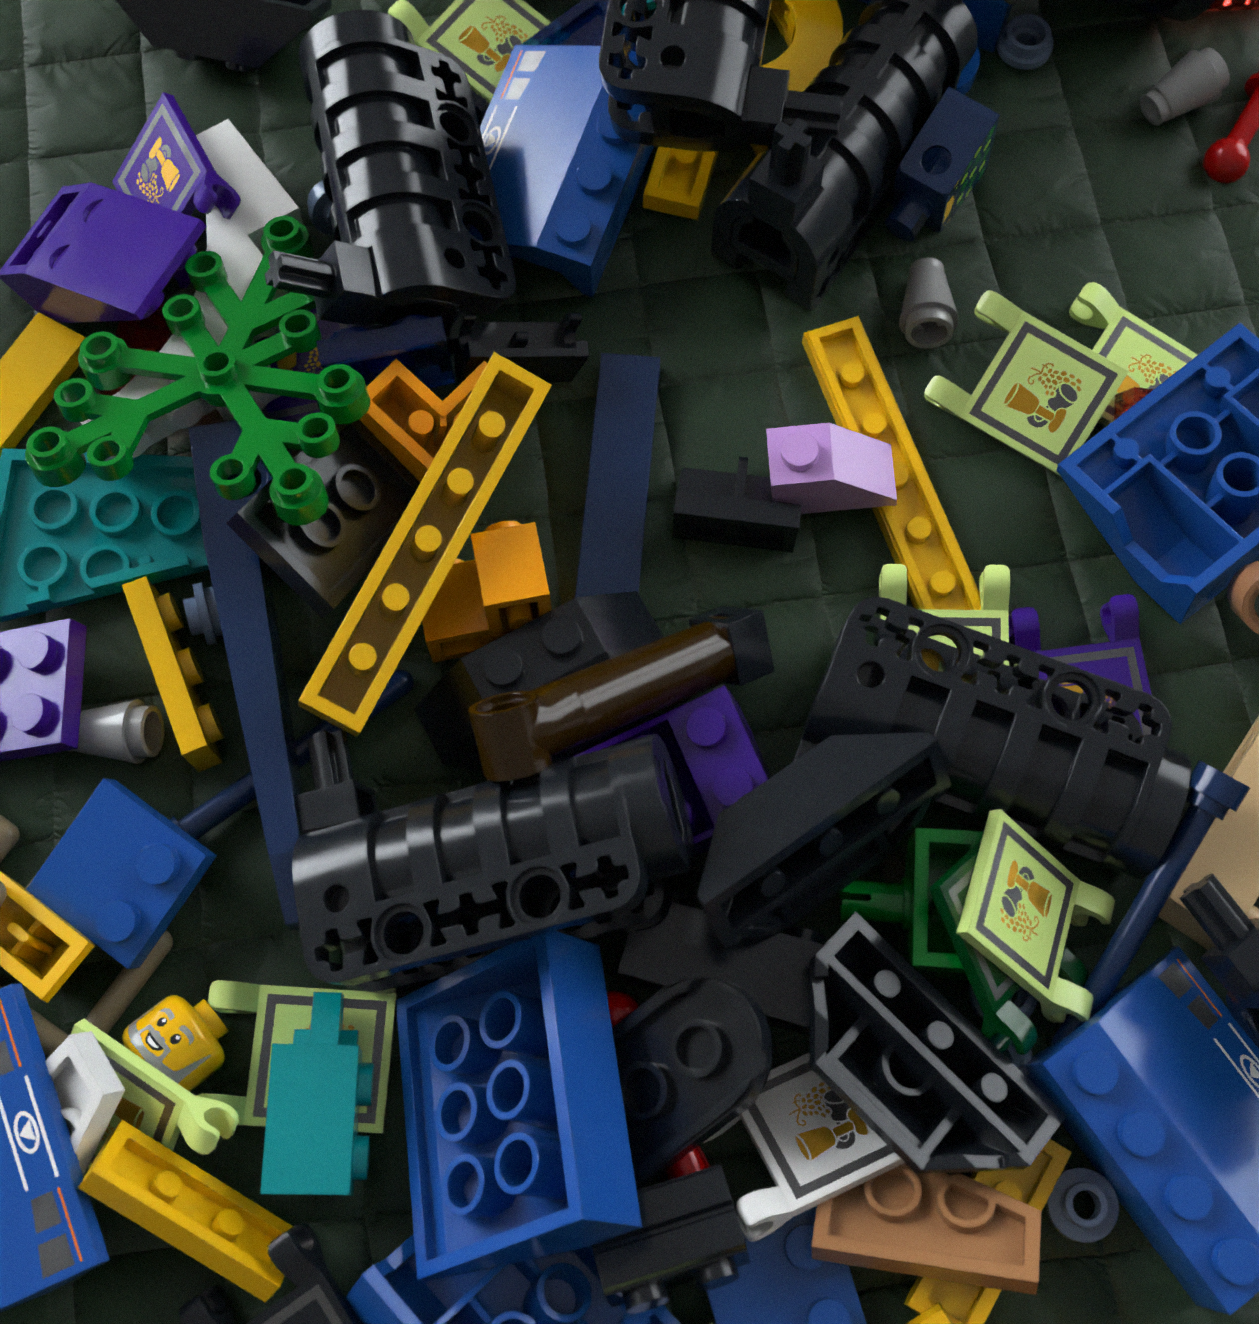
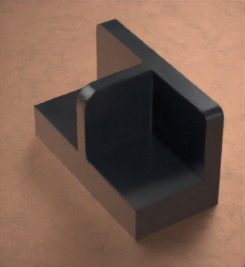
M739 456L737 474L683 468L680 474L679 489L676 492L672 538L793 553L799 530L802 505L772 502L770 478L747 475L749 457Z

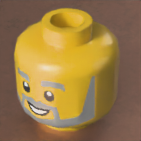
M170 995L129 1024L123 1031L122 1040L127 1049L190 1092L223 1065L225 1056L218 1039L226 1034L228 1030L216 1012L204 999L192 1007L183 997Z

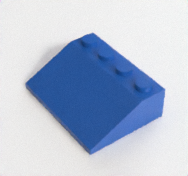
M557 931L530 937L531 939L509 944L396 1000L417 1280L431 1281L585 1248L642 1227L601 952L598 944Z

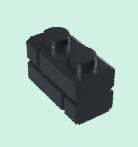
M721 1164L637 1190L642 1227L591 1245L602 1289L611 1307L625 1304L628 1314L648 1311L669 1301L668 1289L695 1281L698 1291L712 1290L725 1286L740 1277L737 1267L750 1263L746 1242Z

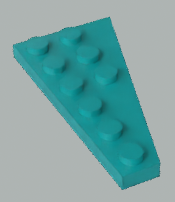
M2 448L0 457V623L124 592L123 584L147 576L150 582L155 584L209 570L203 543L192 457L141 454L133 458L134 465L129 474L119 480L105 481L95 474L87 459V452L83 454L86 458V467L78 479L65 486L48 487L42 485L36 479L25 460L26 449ZM256 483L253 491L246 497L254 494L260 487V484Z

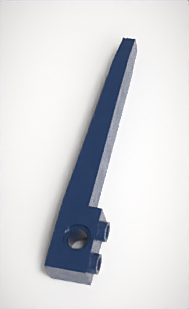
M235 420L190 427L188 430L203 543L267 850L285 925L292 930H298L300 927L293 886L292 859L296 841L300 835H303L296 795L302 794V786L270 567L226 524L273 478L260 460L254 473L256 483L260 484L258 490L254 494L238 500L222 498L210 477V468L218 458L232 454L242 430ZM240 474L231 475L226 480L235 479Z

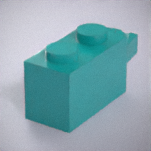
M313 992L310 1029H294L293 1044H272L260 1194L354 1195L355 1180L368 1179L370 1136L358 1135L359 1106H372L374 1063H362L363 1051L358 1045L359 1031L343 1030V993Z

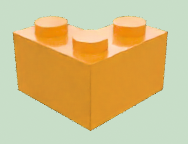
M395 359L367 386L370 407L359 420L421 483L485 369L487 362L484 360L442 401L400 361Z
M501 521L489 525L483 532L470 534L475 560L464 562L462 559L456 558L422 620L425 641L433 663L464 657L552 610L535 522L521 524L517 521Z

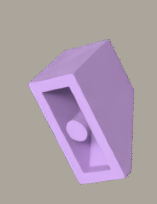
M832 423L766 429L772 502L802 505L801 514L897 505L891 444Z

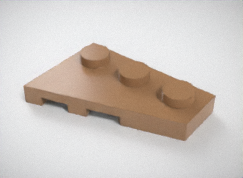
M903 1163L817 1205L812 1239V1259L1036 1295L1039 1284L1041 1210L957 1172L951 1176L946 1173L916 1174L906 1163Z

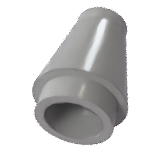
M1209 47L1203 48L1200 51H1189L1149 92L1140 98V107L1144 116L1150 123L1158 126L1164 121L1218 100L1222 94V89L1227 87L1230 82L1229 70L1224 59L1218 52Z
M922 258L912 263L909 268L899 327L911 345L919 348L939 347L951 339L953 331L958 325L959 317L944 272V265L941 261L934 258Z
M140 699L83 710L80 715L78 749L68 751H77L79 753L139 764L146 757L157 756L162 748L164 741L162 714L156 706L146 705Z

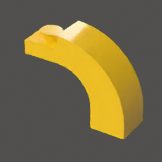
M772 0L770 16L786 41L788 49L781 56L761 67L790 70L789 90L804 92L816 74L828 67L833 51L843 38V21L837 0ZM750 144L756 155L768 150L766 145Z

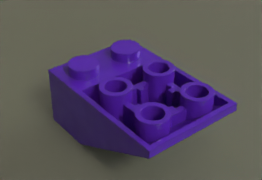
M92 182L63 186L1 268L0 279L37 312L58 323L142 320L149 317L159 308L165 297L162 291L173 274L182 270L187 260L196 254L197 247L194 244L207 225L201 219Z
M725 685L573 756L577 757L630 740L658 734L669 752L682 788L693 833L695 856L709 851L718 814L738 801L743 795L751 792L772 777L738 701Z

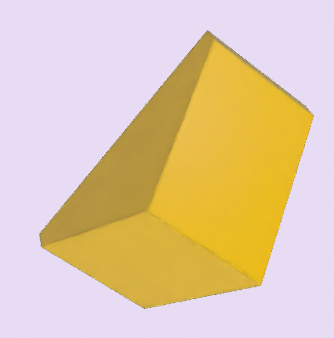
M0 871V882L5 885L7 890L6 899L0 908V966L37 997L48 1003L95 945L89 938L29 893L25 887Z

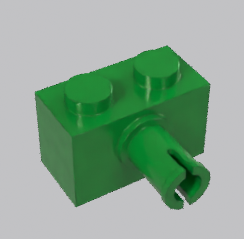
M915 827L906 844L905 877H902L901 883L853 881L839 892V900H841V905H839V921L846 922L857 912L868 922L898 923L900 930L904 931L903 957L924 978L969 981L929 888L982 840L984 832Z

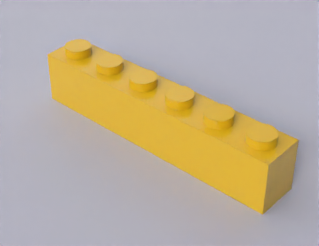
M495 352L492 354L298 700L299 707L355 737L359 736L550 390L551 384Z

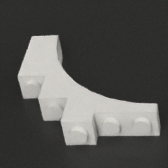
M227 119L197 134L196 137L216 173L238 193L241 199L231 219H225L216 206L213 207L209 214H206V251H213L220 255L228 275L227 282L240 301H242L264 256L261 236L264 233L265 225L271 219L279 216H291L301 224H303V220L297 204L230 120ZM277 289L272 301L286 295L287 291ZM196 290L194 297L199 301L205 316V326L219 346L228 328L205 293ZM279 325L254 336L251 345H254L255 341L262 337H268L278 332ZM172 334L160 350L161 353L194 357L182 337L175 336L174 334ZM136 375L113 396L137 400L175 382V380ZM249 392L260 410L269 402L280 397V395ZM199 398L150 421L132 457L135 458L141 455L149 446L179 429L193 426L204 415L215 409L224 421L235 419L227 407H216L208 404L203 398ZM88 419L80 423L84 425L92 420ZM111 456L107 458L105 461L111 460L116 456Z

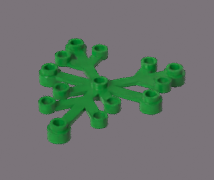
M291 216L273 218L265 225L264 233L261 236L264 256L242 301H240L227 282L228 275L219 254L213 251H201L192 255L187 260L185 269L193 288L205 293L228 328L219 346L205 326L206 319L199 301L196 297L188 294L177 295L166 301L162 308V314L170 332L175 336L182 337L194 357L128 348L124 340L110 332H96L86 337L80 345L78 362L87 380L73 378L64 381L56 388L54 400L66 420L70 422H83L90 419L92 421L69 432L57 427H44L35 431L29 437L26 444L25 460L36 479L42 485L48 487H61L74 482L85 470L86 458L83 453L87 452V459L100 479L105 481L119 480L132 470L134 465L132 455L150 421L194 400L203 398L210 405L227 407L242 430L232 454L218 458L210 468V477L218 494L227 500H238L249 495L255 488L256 478L254 473L261 460L273 478L269 494L279 518L290 525H306L318 520L326 512L329 504V498L322 478L318 472L308 466L295 463L287 449L303 451L304 454L312 458H323L331 455L340 444V437L335 424H348L363 417L370 407V397L363 376L345 364L328 366L320 374L266 367L293 353L311 351L321 341V332L316 317L309 311L316 308L315 297L290 292L272 301L277 289L267 285L265 281V273L270 268L268 257L274 250L313 258L314 249L307 228ZM279 325V333L251 345L254 336ZM134 375L175 380V382L137 400L96 394L93 387L99 390L117 389L128 383ZM249 392L316 400L321 413L308 414L300 419L298 423L268 419L264 416ZM325 433L320 437L311 438L315 434ZM111 456H116L111 460L105 461L107 458ZM240 474L235 479L226 480L231 475Z

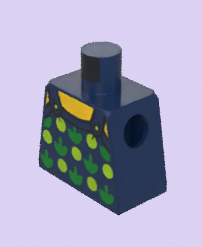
M948 87L896 170L892 206L894 208L885 220V225L892 234L904 241H913L923 226L934 232L943 231L987 170L1000 114Z

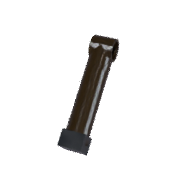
M720 606L688 619L689 628L532 690L501 693L474 703L469 707V715L485 778L490 781H511L537 774L552 763L553 755L723 683L742 686L775 672L763 610Z

